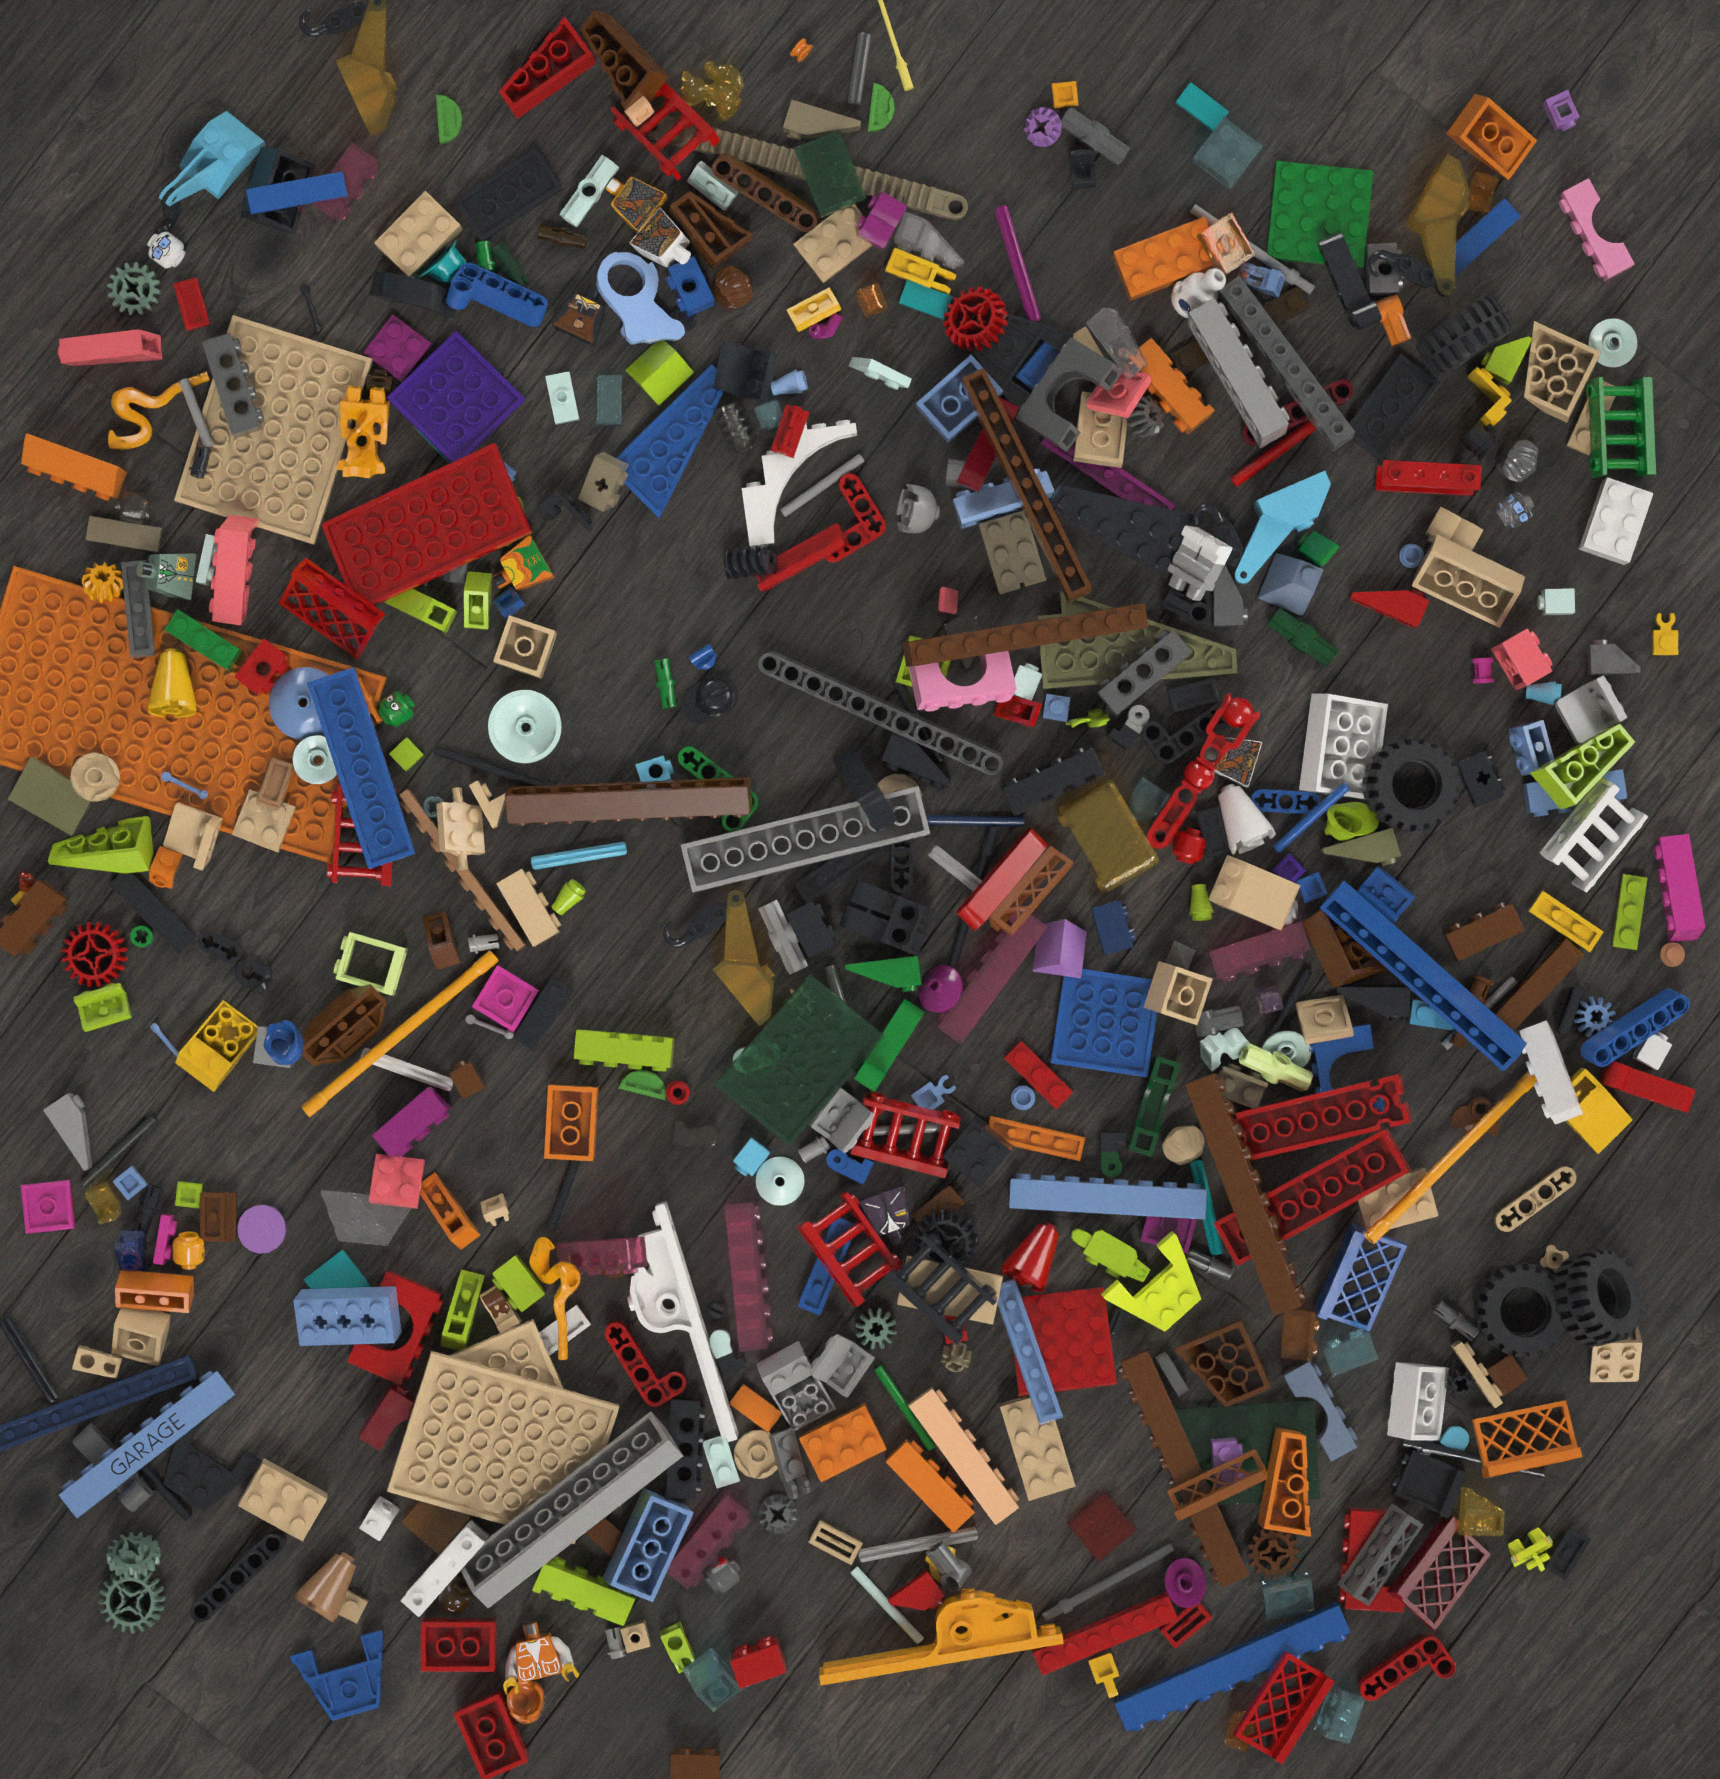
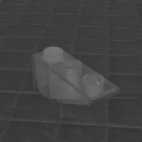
M904 212L894 238V243L898 244L897 248L906 252H911V250L920 252L922 258L934 261V258L944 261L943 265L951 269L963 268L964 260L928 220Z

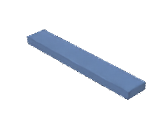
M1012 1279L1003 1282L997 1305L1039 1425L1063 1418L1016 1281Z

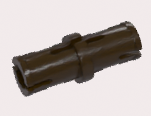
M540 224L537 235L539 240L558 243V246L562 247L567 245L585 250L588 240V234L567 230L566 227L555 228Z

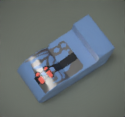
M1242 263L1237 277H1241L1249 289L1279 298L1286 278L1279 270L1257 267L1249 263Z

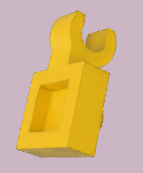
M1111 1652L1089 1659L1088 1662L1096 1684L1104 1682L1109 1698L1117 1696L1118 1692L1113 1678L1118 1677L1119 1673Z

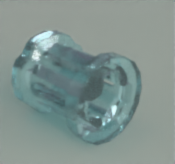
M430 796L423 803L424 812L429 817L437 819V812H430L432 809L430 803L445 801L438 796Z

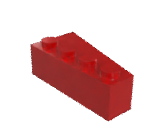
M566 17L559 22L560 25L554 32H551L545 38V42L539 49L528 57L529 60L524 66L519 68L499 90L503 101L516 119L596 64L592 53Z

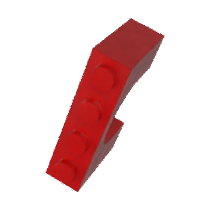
M388 1270L380 1287L396 1286L398 1304L409 1312L413 1320L412 1336L404 1346L395 1349L384 1348L377 1344H354L347 1362L401 1385L404 1380H410L414 1368L411 1367L413 1359H419L424 1345L420 1344L423 1336H429L434 1325L430 1320L434 1313H439L444 1301L440 1299L442 1293Z
M1348 1508V1514H1344L1343 1528L1347 1529V1536L1342 1539V1553H1345V1563H1341L1340 1577H1343L1387 1510ZM1409 1525L1406 1528L1405 1533L1409 1531ZM1384 1583L1369 1606L1339 1587V1602H1342V1606L1345 1609L1404 1613V1604L1387 1593L1392 1584ZM1370 1586L1366 1587V1589L1362 1593V1596L1365 1597V1595L1370 1589Z

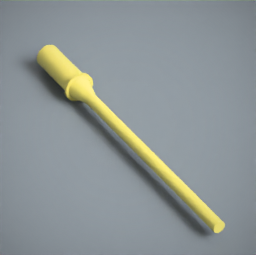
M878 0L896 55V69H898L904 91L911 90L914 87L908 72L907 63H905L900 55L883 0Z

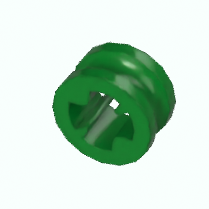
M137 926L132 930L130 939L135 946L146 947L152 943L153 932L147 926ZM142 929V932L146 931L148 933L145 943L136 940L138 936L137 931Z

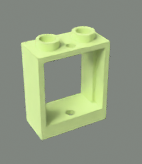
M349 932V935L344 936L342 940L341 950H344L342 959H337L334 973L337 974L336 979L358 986L371 984L378 992L395 995L408 948ZM356 940L395 951L385 986L346 975Z

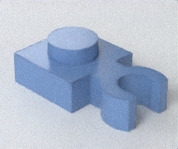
M944 1075L939 1079L937 1086L934 1087L930 1081L913 1093L911 1097L918 1106L933 1110L945 1102L941 1095L952 1093L956 1087L954 1085L949 1089L944 1088L943 1082L949 1078L947 1075Z

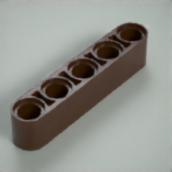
M721 154L714 161L712 171L718 179L797 229L809 232L817 225L819 213L813 206L734 156ZM719 162H728L730 165V171H721L719 168ZM741 174L748 175L751 179V184H742L739 176ZM760 188H769L772 192V197L764 198L760 194ZM781 201H789L793 209L791 211L783 210ZM810 214L813 218V223L805 224L801 219V215Z
M1567 938L1563 939L1502 1003L1494 1014L1514 1031L1573 969L1584 954Z

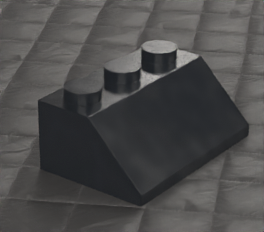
M261 147L249 189L310 178L313 176L316 165L277 148ZM246 196L240 217L259 225L295 235L304 205L251 215Z

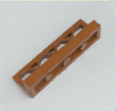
M1050 846L989 916L990 926L996 931L1002 928L1012 936L1074 865L1073 861ZM1059 861L1065 864L1060 870L1051 871ZM1048 877L1046 887L1036 889L1044 878ZM1032 895L1033 902L1029 906L1020 907ZM1014 913H1017V920L1010 927L1006 922Z
M1254 1448L1168 1489L1167 1493L1176 1508L1174 1514L1178 1521L1266 1480L1269 1474ZM1253 1456L1258 1469L1252 1472L1241 1469L1243 1460ZM1239 1463L1238 1468L1232 1465ZM1226 1468L1236 1471L1234 1480L1229 1483L1219 1479L1221 1471ZM1217 1473L1216 1478L1211 1477V1475ZM1239 1473L1244 1474L1243 1476L1238 1478ZM1203 1479L1213 1481L1212 1491L1205 1493L1197 1490L1199 1481ZM1196 1483L1194 1488L1188 1487ZM1217 1483L1222 1485L1216 1488ZM1182 1489L1192 1492L1190 1501L1182 1505L1175 1494ZM1195 1494L1201 1495L1194 1499Z

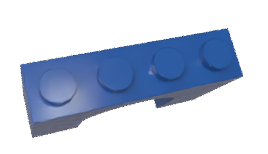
M1370 1024L1352 1026L1353 1037L1310 1044L1309 1053L1310 1051L1313 1053L1314 1063H1310L1313 1078L1317 1077L1318 1087H1314L1315 1093L1332 1090L1329 1073L1332 1064L1338 1057L1350 1052L1374 1049ZM1379 1097V1101L1375 1102L1376 1107L1380 1106V1110H1384L1382 1098Z

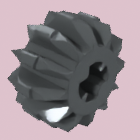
M1142 396L1129 418H1126L1128 421L1127 426L1131 427V433L1136 434L1138 438L1156 435L1160 428L1164 426L1162 422L1164 416L1161 414L1162 407L1157 406V399L1152 400L1150 396Z

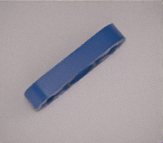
M1260 789L1255 791L1250 797L1260 812L1309 814L1316 807L1312 806L1311 810H1308L1307 805H1299L1300 810H1295L1297 805L1296 795H1300L1299 800L1301 801L1308 800V796H1311L1312 801H1316V806L1321 803V798L1314 792ZM1260 794H1264V798L1272 799V794H1276L1274 799L1275 809L1271 808L1272 803H1265L1262 808L1259 807V803L1255 802V798H1258ZM1282 795H1289L1292 798L1293 803L1290 808L1283 809L1279 805V798Z

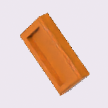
M744 1383L729 1402L732 1407L767 1432L770 1431L782 1414L781 1410Z

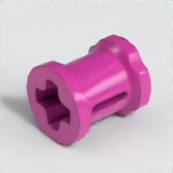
M1471 659L1474 664L1475 676L1473 684L1494 683L1491 671V663L1494 662V659Z

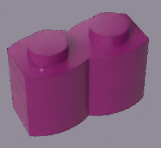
M883 191L879 195H873L867 206L871 208L866 217L862 215L855 227L858 229L856 234L858 237L880 250L884 249L908 207Z

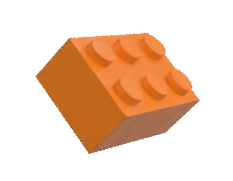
M548 1085L544 1159L595 1160L599 1087Z
M865 1402L799 1435V1440L820 1482L887 1450L886 1444Z

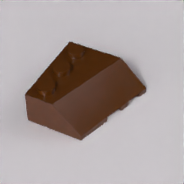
M38 880L16 904L18 910L16 912L11 911L1 920L0 947L13 956H24L25 953L29 955L36 948L37 943L35 941L39 936H45L51 930L53 919L56 916L61 917L69 906L66 904L70 899L48 881Z
M1322 910L1302 922L1306 935L1311 941L1316 956L1320 960L1332 988L1362 982L1389 970Z
M1242 1317L1203 1333L1173 1349L1225 1407L1271 1389L1272 1384Z

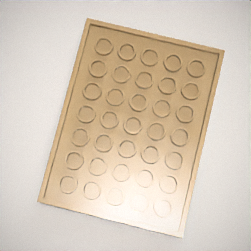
M233 315L227 334L230 333L234 339L238 338L241 344L242 352L239 353L241 362L245 361L249 369L250 375L246 376L248 384H253L257 399H254L256 409L261 408L265 420V422H261L263 429L237 438L233 437L214 379H212L202 411L203 419L214 444L212 448H209L212 452L206 469L208 475H205L204 479L190 476L191 471L188 470L189 467H192L196 447H201V449L204 447L196 429L174 501L226 518L229 515L257 518L258 528L315 545L338 473L337 464L342 459L347 440L341 438L340 402L345 398L348 386L362 387V397L373 360ZM224 357L222 367H230L233 363V357ZM232 380L229 383V389L231 391L238 390L241 385L240 380ZM246 402L239 403L236 408L238 414H244L248 410ZM352 418L348 420V426L350 428H352L354 419Z
M431 1351L387 1492L506 1525L607 1446L619 1405Z

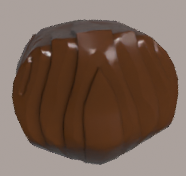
M733 265L723 267L717 272L712 292L723 308L726 310H737L751 300L753 289L750 277Z

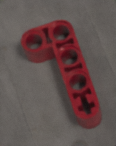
M999 397L1012 424L1019 406ZM983 428L956 481L978 493L996 458V454Z

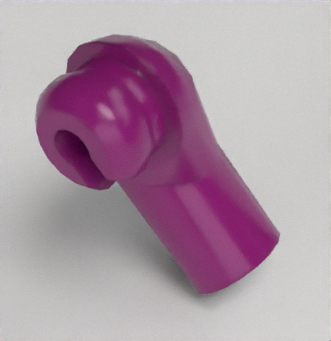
M834 313L830 316L827 323L811 325L809 327V334L817 340L830 338L834 335L843 317Z

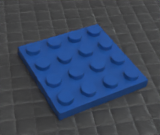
M1082 969L1081 978L1063 976L1050 1063L1148 1077L1157 1012L1143 1007L1153 979Z

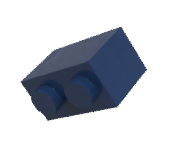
M1120 900L1091 908L1104 955L1133 947L1132 942L1136 941L1133 928H1128L1126 918H1129L1126 904L1121 905Z

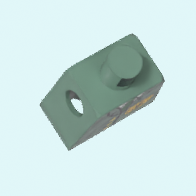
M196 554L150 555L149 563H138L136 569L137 576L147 578L146 588L148 590L177 600H191Z

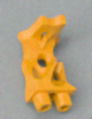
M348 386L346 396L340 402L341 438H345L348 444L347 459H340L337 464V470H343V477L371 478L375 474L385 473L384 463L380 461L377 454V441L386 445L388 437L390 401H385L384 388H371L370 400L361 399L362 387ZM351 418L356 422V426L353 429L348 426V420ZM376 422L381 426L379 434L376 433ZM361 435L367 438L366 445L362 447L357 445V439Z

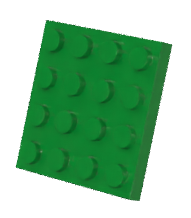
M1276 161L1267 254L1276 260L1325 265L1317 247V242L1340 231L1347 243L1356 267L1363 269L1373 171Z

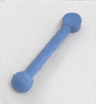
M169 772L161 774L163 781H171L198 794L201 799L208 797L206 790H198L172 777Z
M156 1023L151 1024V1030L162 1039L177 1057L179 1052L160 1031L159 1026Z

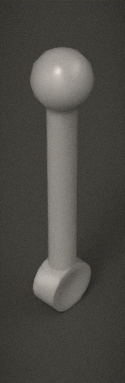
M474 1015L466 1017L468 1024L475 1023L503 1034L507 1039H512L514 1036L511 1030H503L480 1021Z

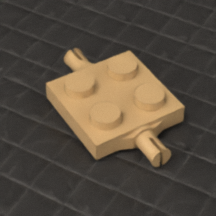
M456 787L452 788L453 803L440 802L436 804L440 852H449L456 855L458 870L463 871L468 870L467 855H481L485 853L481 806L469 805L463 802L462 788Z

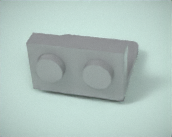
M1604 675L1584 684L1555 702L1558 713L1577 744L1583 743L1606 728L1627 718L1623 706L1618 702L1610 683Z
M837 1085L808 1122V1125L826 1137L843 1153H846L855 1146L861 1133L871 1125L874 1114Z
M836 1334L827 1341L821 1356L813 1361L809 1374L827 1383L841 1395L848 1398L875 1357L854 1341Z

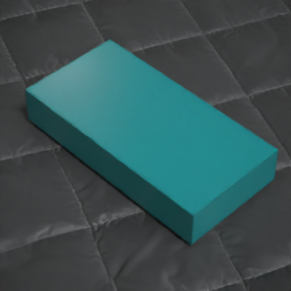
M1191 82L1176 101L1178 106L1213 132H1215L1229 113L1227 109Z
M907 280L899 304L945 320L943 313L948 312L947 304L951 303L953 296Z

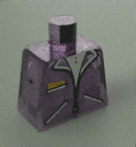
M903 1185L859 1200L878 1236L888 1233L892 1246L906 1242L901 1228L909 1226L910 1220Z

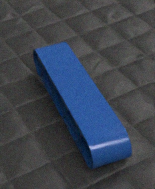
M1672 989L1661 991L1585 1041L1581 1047V1056L1599 1067L1607 1066L1684 1015L1690 1006L1688 997Z

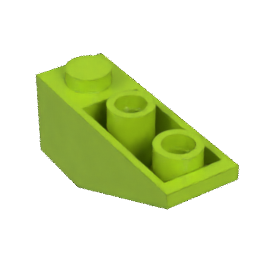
M414 589L384 602L446 634L457 614L455 609Z

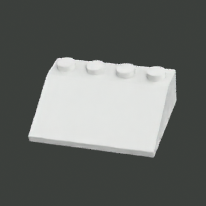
M1311 694L1299 790L1330 795L1343 782H1346L1351 789L1343 797L1364 799L1363 792L1367 790L1366 785H1362L1363 777H1367L1368 774L1365 769L1367 764L1372 763V756L1382 750L1388 704L1332 694Z

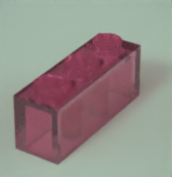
M351 143L331 171V173L343 171L348 196L311 203L312 206L336 223L339 219L343 220L351 209L349 205L353 199L357 200L364 191L363 185L367 179L371 180L378 171L377 165L379 164L377 160L354 143Z

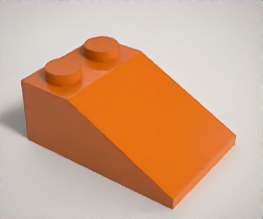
M1477 94L1473 95L1446 133L1464 150L1507 180L1512 177L1537 142L1530 133L1489 97Z

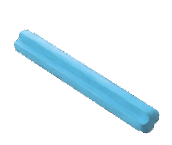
M617 842L534 856L531 858V865L536 870L627 854V847L625 842Z

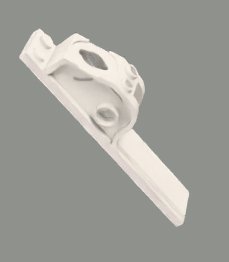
M667 1201L661 1202L655 1206L656 1210L652 1212L656 1226L661 1225V1228L640 1234L636 1238L634 1253L637 1254L635 1272L631 1278L630 1295L627 1297L631 1311H636L641 1324L650 1331L665 1333L680 1329L689 1332L721 1437H726L728 1442L737 1440L739 1433L718 1365L709 1343V1336ZM648 1261L650 1267L646 1270L644 1264ZM668 1298L673 1300L675 1308L666 1309L662 1301Z

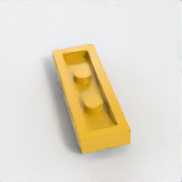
M1541 891L1528 912L1587 952H1591L1603 934L1602 930L1544 891Z

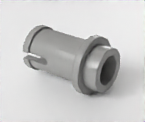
M497 933L478 937L473 935V937L468 938L470 952L478 954V951L499 949L498 942L488 943L489 941L498 940Z
M817 1136V1140L798 1149L805 1163L822 1153H828L827 1150L830 1149V1145L824 1136L820 1138Z
M620 1627L613 1628V1632L612 1629H606L605 1633L609 1647L607 1654L610 1655L611 1659L624 1657L626 1648L623 1647Z

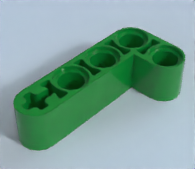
M685 747L678 754L679 763L698 779H705L702 776V771L707 766L715 768L716 774L712 779L734 778L693 747ZM694 752L693 757L699 763L701 759L705 760L699 766L697 772L693 771L696 768L693 763H684L686 760L684 758L685 753L691 754ZM752 791L751 795L755 800V804L751 808L750 814L739 817L740 824L737 828H729L726 820L730 815H723L722 825L728 832L741 830L757 810L759 800Z
M904 998L858 1070L854 1080L875 1092L925 1011Z

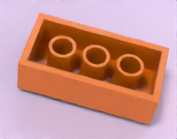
M1205 217L1114 251L1112 255L1129 302L1174 285L1192 273H1205L1209 269L1220 267L1222 264Z

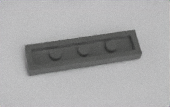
M146 560L121 562L131 658L156 656L150 594L146 588L147 578L138 577L136 573L138 563H146Z

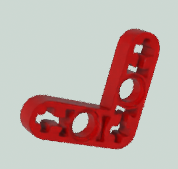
M846 474L841 477L839 488L859 523L843 533L847 538L850 533L856 532L861 536V542L856 546L848 545L849 551L846 553L844 548L839 550L838 557L836 558L833 555L825 558L830 563L841 561L881 537L886 530V523L860 479L854 474ZM845 480H855L854 489L857 493L862 490L864 494L856 496L851 501L849 497L853 496V493L850 489L845 490L843 488L846 485ZM860 499L867 500L870 505L869 509L864 513L857 511L855 507L856 502ZM872 511L876 513V515H872L874 522L882 524L879 527L880 532L878 533L874 530L869 531L868 528L871 527V523L868 518L865 522L861 519L871 514Z

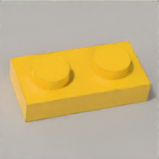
M829 287L787 309V312L797 331L800 332L840 311L841 307Z

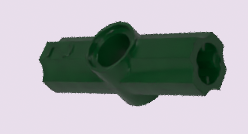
M1281 608L1278 609L1267 625L1276 633L1286 638L1287 642L1303 654H1308L1326 668L1339 651L1335 646L1321 638L1319 633L1304 622L1300 623Z

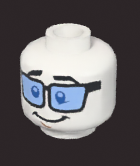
M162 232L159 235L154 234L148 242L150 258L164 268L178 266L185 256L184 244L169 232Z

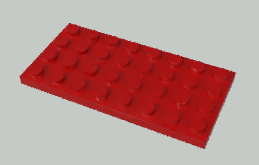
M495 443L321 524L345 586L374 606L532 533Z

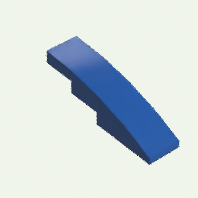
M1505 198L1431 265L1436 270L1438 278L1450 280L1455 278L1521 217Z

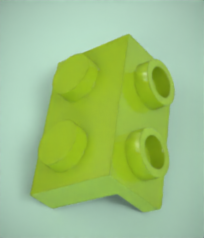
M120 983L107 984L103 988L94 991H84L80 995L73 997L79 1010L82 1028L85 1032L132 1018L127 993Z

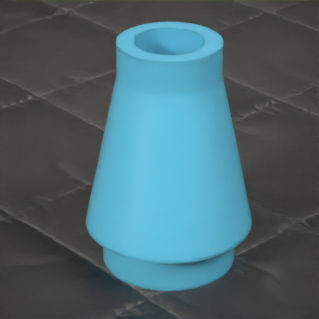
M1556 681L1530 684L1526 689V699L1554 706V703L1561 699L1562 684H1556Z

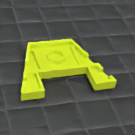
M1173 1231L1156 1244L1158 1249L1170 1261V1264L1138 1293L1131 1296L1118 1280L1101 1293L1107 1301L1163 1331L1168 1330L1201 1300L1178 1237Z

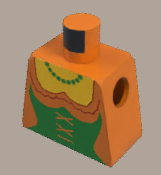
M531 535L500 559L504 570L492 576L499 589L512 582L517 591L555 578Z

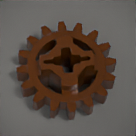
M1260 1528L1259 1532L1261 1535L1256 1536L1252 1534L1254 1543H1247V1546L1252 1549V1551L1246 1553L1247 1557L1253 1558L1249 1562L1250 1567L1257 1566L1255 1569L1257 1575L1263 1571L1264 1579H1267L1272 1574L1274 1580H1277L1280 1573L1282 1576L1287 1577V1569L1290 1571L1295 1570L1291 1565L1292 1562H1299V1559L1294 1554L1300 1553L1299 1548H1293L1297 1540H1289L1291 1533L1286 1532L1282 1534L1283 1532L1270 1529H1268V1532H1265ZM1276 1537L1283 1539L1288 1546H1280L1277 1543ZM1266 1539L1267 1542L1264 1544V1546L1262 1548H1258L1260 1543ZM1272 1547H1274L1276 1551L1279 1552L1275 1554V1558H1271L1270 1555L1267 1554L1271 1552ZM1284 1558H1288L1282 1566H1279V1563ZM1258 1559L1266 1560L1269 1563V1568L1260 1564Z

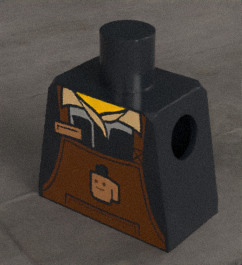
M589 284L584 296L573 292L551 324L552 327L595 347L606 310L603 305L597 303L600 297L597 287Z

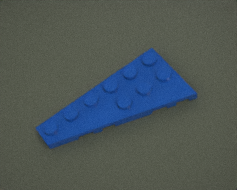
M712 364L617 457V459L629 464L626 470L628 477L624 484L659 519L724 394L723 391L713 387L717 369Z

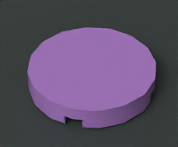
M264 1204L255 1205L246 1210L239 1219L237 1230L238 1237L243 1246L252 1252L260 1254L269 1253L278 1248L285 1239L287 1227L282 1214L275 1207Z

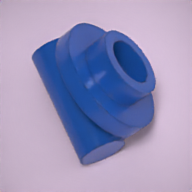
M710 644L689 656L692 664L699 670L711 668L717 658V654Z

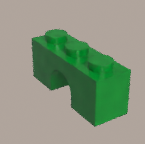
M178 609L164 629L228 671L232 670L243 653L241 649Z

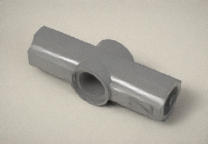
M775 900L758 908L769 931L768 935L776 952H779L789 975L807 967L808 964L798 945L799 941L790 922H787L778 901Z

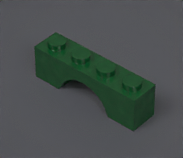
M1155 1055L1128 1143V1150L1150 1157L1153 1156L1165 1108L1181 1063Z

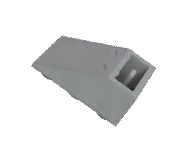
M799 1341L756 1364L763 1382L789 1426L794 1428V1431L836 1409L822 1381L809 1374L812 1363Z

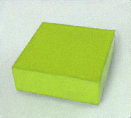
M408 737L389 753L406 772L424 756Z
M178 1181L175 1206L199 1209L200 1193L203 1190V1184Z

